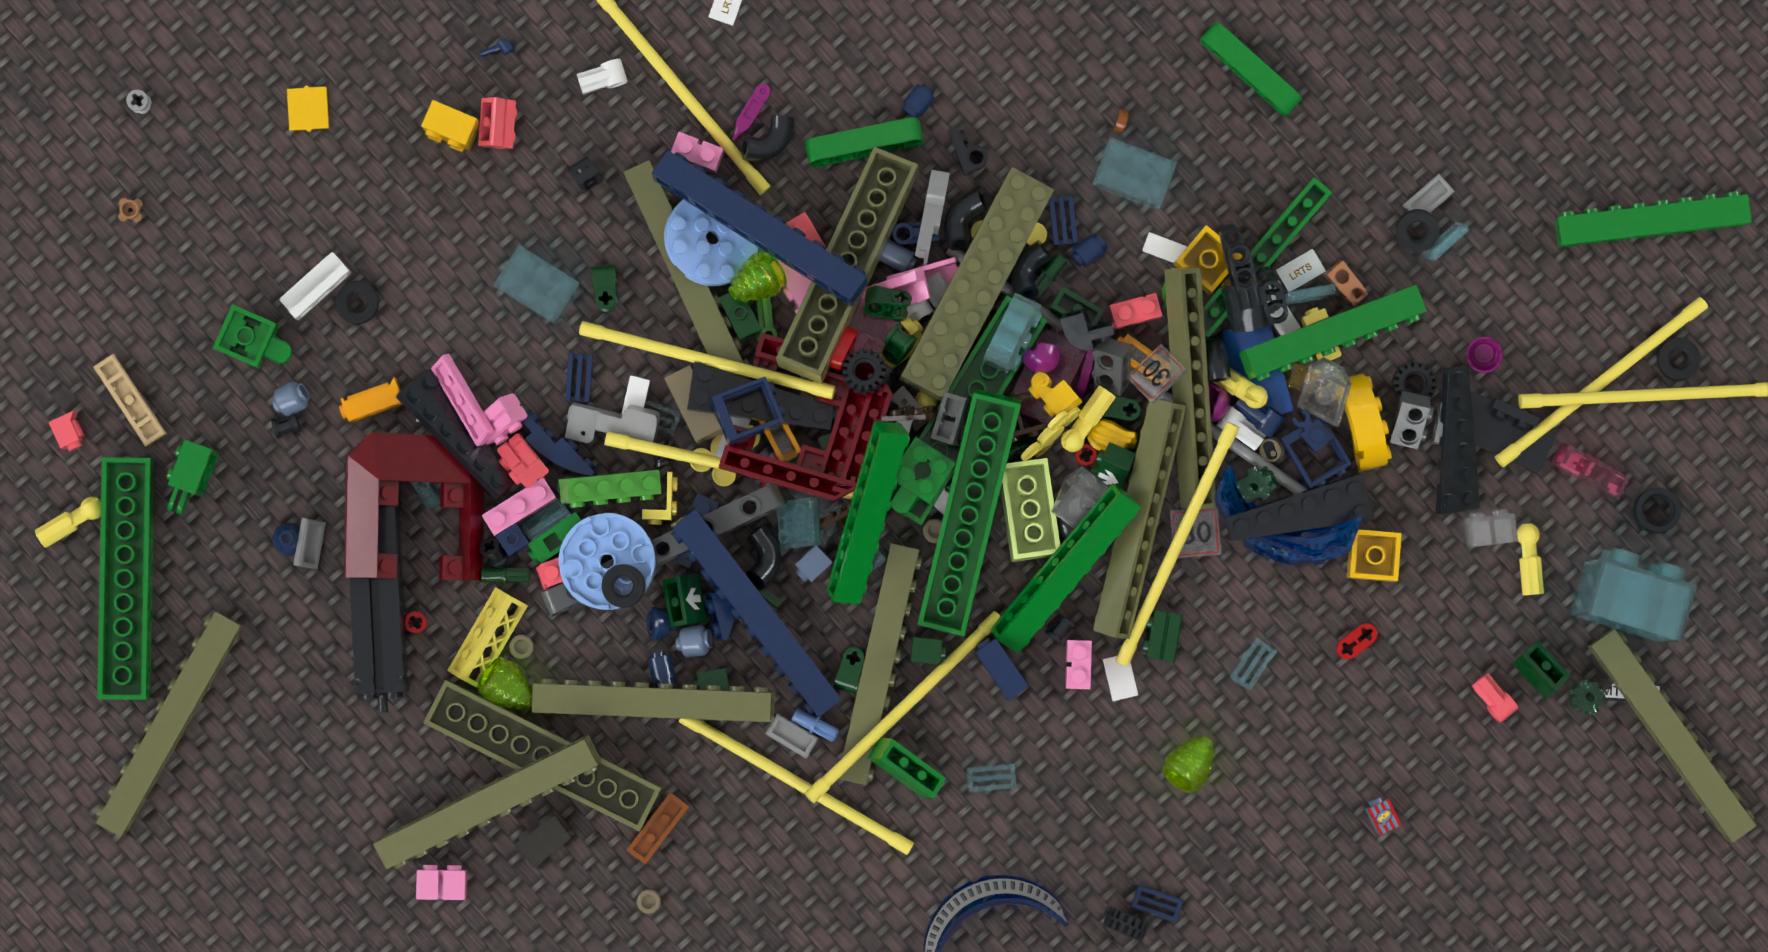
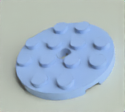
M682 200L672 210L665 225V248L672 264L676 265L685 274L686 278L701 285L721 286L737 280L748 271L758 252L757 246L685 200ZM711 232L717 237L718 241L716 244H710L707 241V233Z
M614 513L589 516L578 522L563 540L559 552L562 581L572 596L589 607L601 610L619 609L620 607L610 604L602 593V579L610 569H606L601 565L602 557L611 555L614 559L613 566L628 564L637 568L645 579L646 591L655 573L656 556L654 546L645 530L635 521L625 516ZM625 576L619 577L614 584L615 591L622 596L629 594L633 588L631 579Z

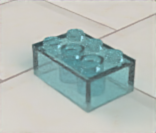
M1110 137L1092 186L1159 210L1177 162Z
M518 245L493 286L557 326L582 285Z
M1015 293L982 362L1007 375L1010 370L1015 372L1022 357L1018 355L1020 348L1026 349L1032 337V334L1028 332L1031 326L1037 327L1043 314L1039 311L1041 305Z

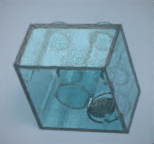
M1612 548L1611 551L1603 549L1600 558L1585 561L1570 612L1571 616L1660 643L1681 642L1697 585L1684 581L1686 569L1658 562V565L1649 563L1647 570L1637 567L1640 555L1618 548Z

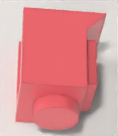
M69 412L49 422L61 449L73 451L82 446L81 442H83L82 437H84L78 421H76L78 412Z
M559 558L542 563L536 567L543 590L563 583Z

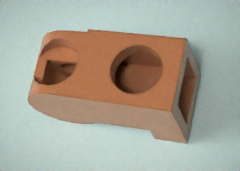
M1343 260L1337 261L1322 274L1352 307L1356 306L1368 295L1366 289Z

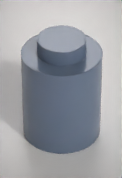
M889 239L879 261L900 272L911 270L917 259L913 257L915 252Z

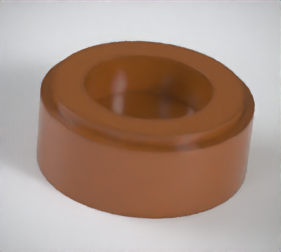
M1119 110L1113 132L1118 134L1124 132L1129 116L1128 111Z

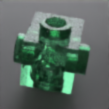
M1256 465L1244 472L1246 476L1235 482L1246 504L1257 498L1261 502L1271 497V491L1278 487L1274 473L1267 466L1259 469Z
M1589 679L1576 682V687L1569 689L1571 695H1568L1572 709H1575L1576 712H1584L1585 715L1598 712V707L1603 706V700L1606 699L1602 686H1598L1597 682H1590ZM1589 692L1592 697L1590 702L1585 699V695Z

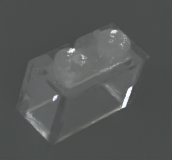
M1507 509L1493 511V516H1484V512L1469 513L1470 518L1463 519L1467 548L1518 542L1515 513L1508 514Z

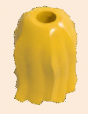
M1106 418L1100 419L1087 435L1090 445L1098 451L1101 449L1105 451L1109 442L1126 450H1129V448L1134 449L1137 444L1136 432L1127 430Z

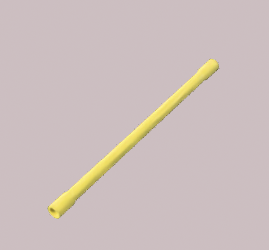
M596 0L604 11L609 13L720 147L724 149L725 153L746 176L747 181L757 193L762 195L771 187L758 170L754 169L749 161L743 160L742 153L617 6L616 1Z
M1698 297L1685 307L1680 314L1579 393L1601 391L1682 326L1708 308L1707 303L1701 297ZM1562 405L1541 421L1537 427L1532 428L1515 443L1510 444L1495 456L1496 461L1504 468L1516 459L1521 452L1581 405Z
M582 321L579 329V335L606 340L692 363L697 362L754 379L766 376L768 382L772 381L774 384L809 392L812 395L831 400L836 390L835 385L820 384L815 381L619 332Z
M1768 382L1746 385L1561 394H1519L1518 404L1520 409L1561 405L1745 396L1768 397Z
M1226 422L1220 434L1212 457L1133 624L1130 639L1124 641L1117 655L1116 661L1122 665L1129 666L1140 637L1224 457L1237 435L1240 427L1235 424Z
M607 431L604 445L634 450L719 469L718 466L721 457L635 439ZM854 491L842 498L852 500Z
M993 611L963 643L822 778L818 779L804 793L805 796L812 803L819 800L835 781L986 636L992 633V626L1001 616Z
M679 719L678 721L803 794L812 786L809 782L707 724L703 719ZM827 793L817 800V802L876 835L908 855L914 844L911 840L889 830Z

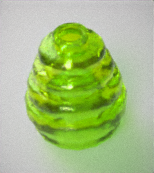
M761 251L760 253H753L747 261L743 262L741 269L737 270L736 276L730 280L731 287H729V292L735 300L739 299L742 302L756 301L758 299L764 300L769 296L775 297L778 295L781 289L787 285V278L778 260L765 251Z
M503 657L496 658L491 662L477 684L478 692L483 695L485 700L495 703L497 706H505L515 710H521L524 707L526 709L532 705L533 687L529 685V680L524 677V672L518 668L515 662Z
M1201 736V738L1192 737L1190 741H1185L1182 745L1177 746L1165 757V763L1162 765V773L1165 778L1176 788L1184 792H1196L1206 784L1208 775L1211 773L1212 757L1215 755V750L1212 747L1213 742L1209 738Z

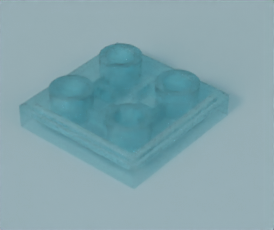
M817 497L786 500L787 505H781L780 509L777 510L780 550L820 545Z

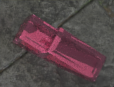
M1565 443L1560 444L1550 463L1567 474L1616 499L1620 498L1630 479L1600 460L1588 456Z

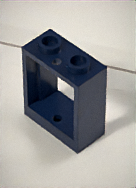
M766 376L711 397V405L728 446L783 424V418L786 417L781 403H776L774 395H776L775 387L772 381H767ZM761 389L773 420L736 433L724 402Z
M1323 414L1311 422L1313 423L1319 419L1334 437L1328 443L1340 464L1315 479H1310L1290 445L1301 438L1299 435L1304 431L1302 427L1280 439L1284 445L1285 452L1308 489L1326 484V479L1332 475L1335 478L1342 476L1348 472L1346 467L1351 465L1350 460Z
M987 638L977 645L979 650L975 654L1007 700L1012 699L1029 687L997 639L991 641L990 638Z

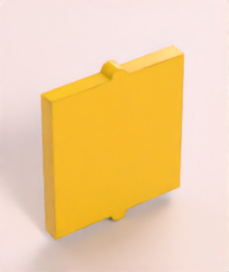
M306 85L304 88L287 89L289 131L307 130L311 132L314 129H329L327 87L309 88Z

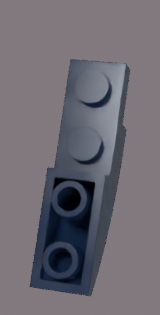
M532 410L526 412L528 416L522 422L532 433L525 440L534 449L553 463L569 471L584 476L596 475L593 471L596 466L587 457L582 459L576 453L579 448L571 439L566 441L562 437L557 443H554L553 440L556 439L554 434L547 427L543 430L537 424L540 419Z
M713 580L709 582L711 588H714V590L718 588ZM716 592L706 594L705 607L707 613H711L713 621L711 623L712 634L714 637H717V641L727 640L735 618L729 610L732 605L727 599L722 601Z

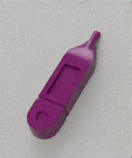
M758 85L753 95H751L736 120L735 134L731 139L733 142L736 141L738 136L750 129L770 96L768 85Z
M1087 350L1077 386V396L1081 400L1088 390L1095 366V359L1092 358L1093 350Z

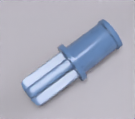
M799 707L791 720L810 730L809 733L812 734L814 732L831 742L836 739L839 733L837 728L820 720L821 717L816 718Z

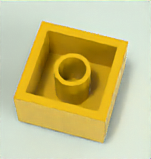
M432 100L421 127L424 129L425 135L428 136L427 138L438 143L444 140L450 145V148L463 152L464 149L471 150L479 132L480 123L475 117Z
M1207 225L1173 263L1177 268L1201 267L1202 289L1209 295L1228 274L1220 236ZM1240 253L1232 254L1234 259L1240 260L1242 258Z
M1357 530L1353 542L1349 545L1347 578L1397 582L1402 533Z

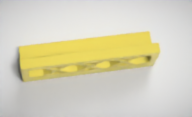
M495 587L447 671L480 689L528 605ZM511 603L518 605L515 613L508 617L507 610ZM504 625L502 635L495 637L497 627ZM492 646L490 656L483 658L485 648ZM479 667L480 673L476 680L469 678L472 670Z

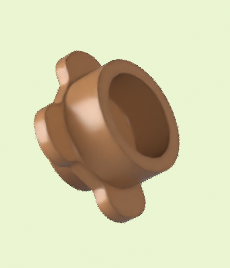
M122 198L119 201V220L122 222L126 220L141 221L140 208L143 206L140 199L127 200Z

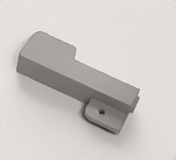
M931 170L915 256L924 258L923 266L927 265L932 235H938L950 175L948 172Z
M574 402L569 406L568 423L564 438L590 443L594 439L597 430L605 433L607 431L631 438L654 442L659 428L660 414L658 411L635 405H629L624 413L620 414Z

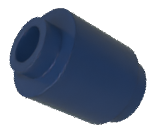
M924 83L922 86L916 84L903 101L904 105L901 109L911 117H922L936 99L933 96L935 91Z
M1096 233L1093 236L1089 235L1072 248L1074 254L1071 257L1079 267L1083 265L1087 268L1104 255V251L1108 247L1101 236Z
M665 651L651 654L652 659H648L647 662L652 682H655L656 687H658L659 683H675L674 677L676 675L671 655H665Z

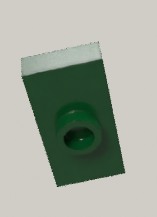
M740 287L719 297L740 341L762 331Z

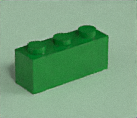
M880 738L868 756V759L923 798L934 799L946 780L944 776L890 738Z

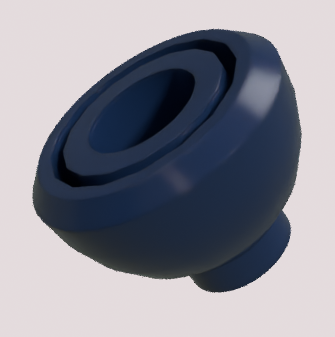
M289 522L276 528L273 534V545L279 553L285 556L295 555L300 526Z
M652 607L649 610L647 631L653 641L664 638L670 631L676 629V627H670L668 613L658 607Z

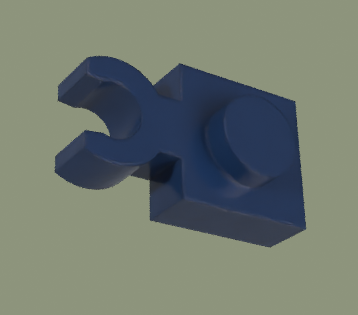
M1303 409L1300 412L1305 417L1304 422H1298L1295 417L1291 421L1294 426L1302 427L1304 431L1299 436L1316 453L1334 436L1319 419L1312 423L1309 412Z

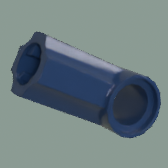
M921 222L900 223L896 225L892 231L891 240L902 246L917 244ZM899 229L906 230L909 235L908 239L905 241L899 240L896 236V231ZM939 232L938 235H932L931 242L939 241Z
M1241 399L1236 403L1235 409L1253 422L1256 429L1270 438L1285 419L1281 413L1270 406L1264 405L1261 408L1254 409Z

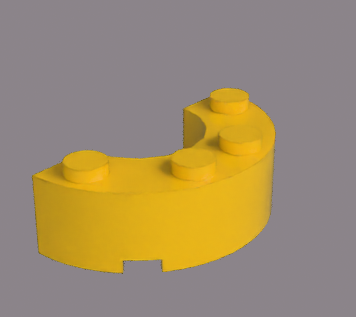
M1361 373L1334 380L1340 404H1342L1350 425L1353 453L1358 471L1363 472L1386 466L1388 460L1392 459L1391 451L1386 444L1385 438L1389 431L1386 421L1381 420L1379 411H1382V404L1379 397H1374L1370 376H1365Z

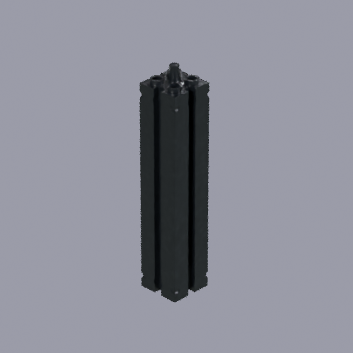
M344 462V472H345V478H344V479H345V499H346V462ZM399 494L398 506L379 505L378 554H397V578H349L355 695H362V699L378 698V713L388 712L387 698L403 697V692H409Z

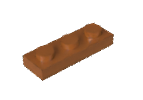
M670 792L627 848V851L646 865L690 806Z

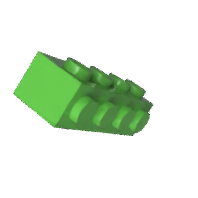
M659 470L559 479L561 503H570V508L584 507L587 501H593L594 505L608 504V499H616L617 503L631 502V497L639 496L640 501L654 499V494H661Z

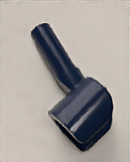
M503 39L497 45L481 50L480 55L485 56L499 50L502 51L503 55H507L514 51L515 47L511 41Z

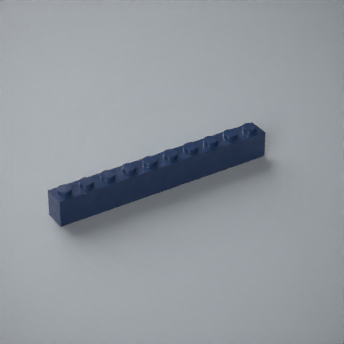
M669 150L665 153L652 171V177L656 183L851 307L868 284L864 270L855 265L851 267L837 253L832 255L825 250L826 247L819 241H810L800 229L788 227L781 217L769 215L766 213V209L759 203L754 202L752 204L747 201V197L738 190L733 192L726 187L727 184L717 177L711 178L701 166H692L682 154L678 152L674 154Z
M692 508L670 526L674 530L671 532V535L678 544L683 542L688 550L685 553L693 563L697 561L703 567L700 572L708 583L713 580L718 588L715 589V592L722 601L727 599L732 607L729 610L737 620L742 618L747 624L744 627L745 631L752 640L757 637L762 644L758 648L765 657L771 656L776 664L773 667L781 677L787 676L790 680L788 687L796 696L801 694L805 700L802 705L809 714L815 713L820 717L842 700L696 509Z

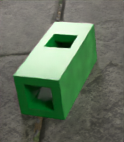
M574 512L528 543L531 549L527 552L535 563L538 561L541 564L548 562L559 554L563 540L568 532L582 520L577 512Z

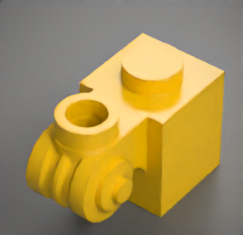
M1038 372L1032 377V385L1028 390L1036 399L1040 397L1046 403L1043 408L1051 418L1055 415L1057 416L1062 411L1068 413L1082 403V400L1065 380L1051 388L1052 380L1047 374Z

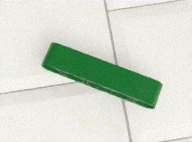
M1215 21L1200 38L1201 43L1283 116L1287 117L1302 100V97L1296 90L1219 22Z
M910 117L810 138L805 141L809 165L811 167H821L869 157L874 147L886 152L921 145L924 139L919 119Z

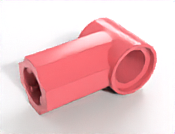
M1486 673L1471 685L1486 703L1487 710L1498 723H1501L1519 709L1511 696L1502 691L1489 673Z

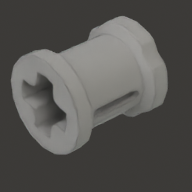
M141 90L131 91L126 98L128 107L135 113L145 114L151 109V98ZM138 97L142 99L143 105L140 107L136 105Z

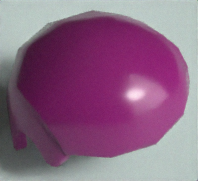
M1491 337L1476 338L1469 344L1466 351L1468 364L1473 370L1480 373L1492 372L1502 362V349L1499 343Z
M1039 343L1034 351L1027 347L1026 351L1023 352L1022 360L1029 370L1036 373H1047L1057 367L1061 349L1053 344Z
M1209 384L1211 422H1216L1226 415L1229 409L1230 398L1226 390Z

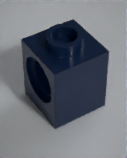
M517 523L496 535V538L510 557L529 546L528 543H530Z

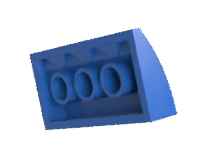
M1271 325L1250 332H1235L1231 329L1221 331L1230 368L1248 379L1239 353L1274 339ZM1277 369L1270 372L1272 376L1267 379L1258 381L1256 377L1249 380L1256 385L1262 386L1267 391L1268 400L1265 404L1266 406L1274 408L1281 414L1294 411L1283 372L1279 373Z

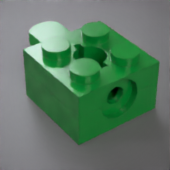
M233 304L213 346V349L260 370L266 358L278 364H285L291 359L293 354L289 343L276 338L280 328L278 324Z
M915 437L903 455V465L897 475V485L899 486L891 497L892 508L900 514H906L911 511L918 499L930 505L956 463Z
M184 440L183 444L180 443L175 453V457H178L176 464L170 467L167 474L168 485L175 487L167 507L168 511L173 512L177 506L176 513L183 515L191 494L203 497L219 455L218 451L188 440Z

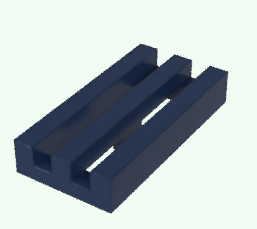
M1073 195L1051 197L1049 199L1053 245L1077 244ZM1064 202H1068L1072 239H1068ZM1054 203H1059L1063 240H1058Z
M568 354L565 401L590 403L593 355ZM578 359L575 397H571L573 361ZM583 360H587L585 398L580 397Z
M1139 884L1137 885V890L1130 907L1177 923L1184 902L1183 899ZM1141 891L1177 902V907L1140 895ZM1138 900L1175 912L1174 916L1138 905Z

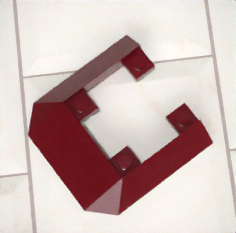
M761 333L753 366L775 372L778 369L788 371L778 367L776 360L785 339ZM863 363L856 368L855 374L861 380H868L873 376L874 368L870 364ZM830 367L823 383L836 386L834 397L832 400L817 397V401L839 408L826 451L802 444L797 463L794 465L753 453L752 449L757 436L755 435L732 445H725L718 468L830 501H836L855 491L874 421L885 422L882 421L881 416L887 415L893 394L886 381L884 385H881V389L879 391L877 389L874 390L873 394H870V392H867L866 395H862L861 392H858V394L854 393L853 389L850 390L847 383H845L843 371ZM734 425L736 433L748 430L747 428Z
M369 433L346 456L344 578H397V554H378L379 505L398 506L399 482L441 483L440 507L459 508V556H439V580L482 581L483 555L480 553L479 547L483 542L484 487L433 435Z

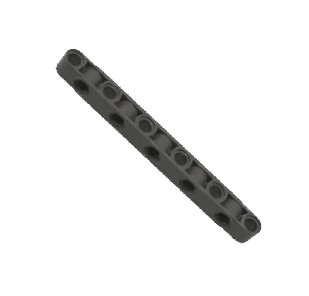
M769 484L702 516L706 523H712L713 533L717 538H720L787 505V502L780 487L775 484ZM748 502L756 503L757 509L753 514H746L745 505ZM672 531L651 540L656 556L655 568L678 558L677 555H683L688 550L683 542L678 544L671 535ZM663 543H668L670 547L669 553L660 556L658 553L659 546ZM614 559L601 565L606 569L613 566ZM564 583L541 594L551 617L581 604L580 601L571 595Z

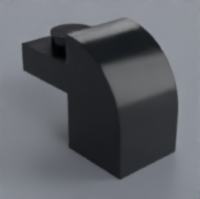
M1086 308L1064 313L1060 318L1066 339L1074 347L1081 350H1094L1097 345L1095 339H1098L1099 342L1109 340L1117 330L1115 320L1091 326Z

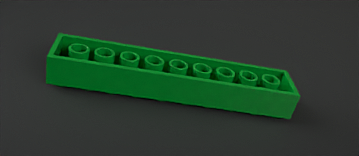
M1006 296L947 393L971 400L975 389L1002 395L1023 362V352L1026 351L1027 347L1031 349L1048 320L1011 297ZM937 417L931 418L918 439L957 463L960 447L932 439L931 435ZM956 465L930 505L918 499L911 511L902 515L922 526L954 474ZM897 485L896 489L893 490L891 497L893 496L899 485Z
M979 389L974 390L917 625L960 636L965 635L1022 400Z
M102 457L97 699L151 700L155 459Z

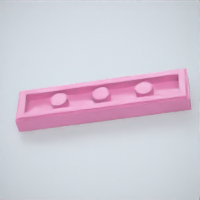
M444 354L432 366L431 370L438 378L441 387L476 446H481L495 431L450 354Z

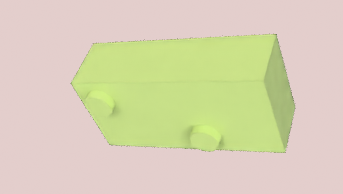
M1048 459L1007 463L1000 490L1011 562L1051 557L1059 548L1060 539Z

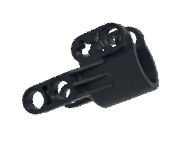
M1233 224L1224 226L1220 231V241L1229 278L1223 282L1221 289L1231 330L1235 332H1250L1265 328L1271 324L1284 322L1288 317V308L1283 287L1275 271L1270 267H1262L1255 272L1251 252L1248 246L1244 244L1240 229ZM1228 231H1235L1238 233V237L1233 242H1227L1224 239L1225 234ZM1240 253L1243 259H1234L1232 254ZM1264 274H1268V275H1269L1268 278H1266V279H1264V280H1261V279L1264 278ZM1271 295H1275L1277 300H1272ZM1281 307L1283 308V313L1281 316L1272 317L1270 315L1273 314L1275 311L1279 310Z

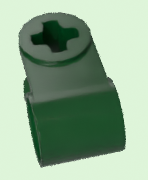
M616 265L591 267L597 307L603 312H611L616 308L618 302ZM604 295H608L610 299H613L608 302V305H604L603 301H600L604 299Z
M873 285L867 288L865 292L864 311L870 317L901 322L907 318V307L912 302V296L904 290Z
M896 324L888 333L882 351L883 356L894 365L901 363L914 348L917 340L915 336L911 337L901 330L899 324Z
M1114 395L1116 398L1102 416V418L1132 423L1139 419L1141 408L1133 399ZM1129 405H1133L1134 410L1137 411L1136 414L1132 413L1131 417H1127L1126 412L1123 411L1124 408L1128 409Z
M851 646L845 650L841 665L838 667L833 688L854 694L857 693L865 658L864 652L860 647ZM853 651L858 652L857 656L861 658L860 661L856 660L855 664L850 663V658L847 657V654L851 655Z

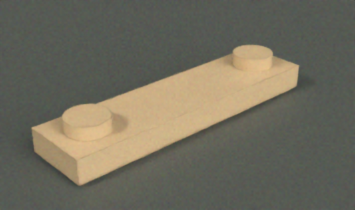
M115 354L110 355L93 366L145 447H148L167 434Z

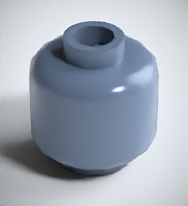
M290 381L274 391L272 404L278 413L282 412L285 416H290V414H296L304 410L308 405L310 396L302 383L298 384L297 382Z
M703 625L682 628L679 637H676L677 650L682 651L683 655L687 658L706 655L709 649L713 647L711 631Z

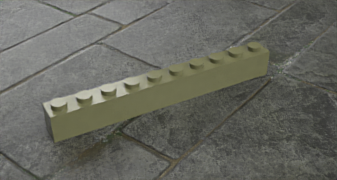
M650 160L624 171L623 173L707 354L750 365L747 358L741 359L738 351H741L742 347L737 337L732 338L728 331L732 326L727 315L722 317L718 309L722 307L717 293L712 295L709 286L695 283L686 278L685 274L676 265L672 264L667 254L664 230L667 219L673 210L668 201L672 199L669 190L653 180L652 171L657 164L651 165ZM735 374V375H738V376H741V377H744V378L749 379V377H746V376H743V375H739V374Z
M1201 267L1164 269L1171 377L1173 378L1179 373L1172 380L1173 402L1187 406L1176 448L1180 508L1182 509L1188 508L1213 454ZM1173 360H1175L1182 367V371L1181 368ZM1215 479L1201 509L1216 507Z
M1150 398L1127 490V493L1137 501L1141 509L1136 517L1125 526L1120 536L1115 539L1093 631L1114 638L1130 639L1187 408L1186 405L1159 398Z
M892 543L890 545L843 757L882 720L883 710L888 711L891 697L886 696L888 686L893 687L896 673L892 672L893 663H899L901 649H897L899 639L904 640L907 627L902 625L904 616L909 617L912 605L911 602H907L909 592H915L917 579L913 578L914 570H920L922 556L918 555V549ZM876 743L839 779L866 785L867 780L872 781L875 767L870 766L871 760L868 759V756Z
M215 611L214 615L209 614L203 625L206 627L202 636L198 635L191 646L194 648L190 657L186 656L180 665L182 671L179 677H174L168 686L170 692L167 698L160 700L156 707L158 714L154 720L150 719L144 729L145 737L142 741L138 740L132 750L134 754L132 760L124 764L120 771V774L123 776L118 784L115 782L108 792V795L111 796L106 805H101L96 814L98 817L96 824L120 837H125L244 627L220 612Z
M1615 629L1609 630L1587 647L1727 842L1734 843L1756 827L1753 822L1755 819L1754 815L1747 807L1743 808L1739 803L1741 798L1734 788L1729 789L1724 782L1727 780L1726 776L1719 768L1715 769L1710 761L1713 759L1708 751L1704 748L1701 750L1696 743L1698 738L1691 729L1687 730L1682 723L1684 718L1677 709L1673 710L1668 704L1670 699L1662 689L1660 691L1654 684L1656 679L1649 670L1644 671L1640 665L1642 662L1641 658L1634 650H1629L1626 645L1628 641L1621 631L1616 632Z
M544 678L540 679V683H533V713L754 722L774 721L775 692H768V687H754V691H744V686H730V690H721L720 685H706L705 690L697 689L696 684H682V689L673 688L671 683H659L658 688L649 687V683L635 682V687L625 686L626 682L611 681V686H604L602 681L587 680V685H579L578 680L564 679V684H555V679Z
M586 735L379 837L373 845L386 869L392 866L398 869L408 863L407 859L413 856L418 859L429 853V848L435 845L437 848L448 844L450 842L449 838L455 835L461 838L471 832L470 828L476 825L481 828L492 821V817L498 814L500 817L511 813L513 811L512 807L518 804L521 807L528 805L534 801L533 797L541 794L542 797L555 791V786L561 783L563 786L574 782L576 780L575 776L584 773L585 776L591 774L598 769L597 765L600 763L601 758L589 735Z

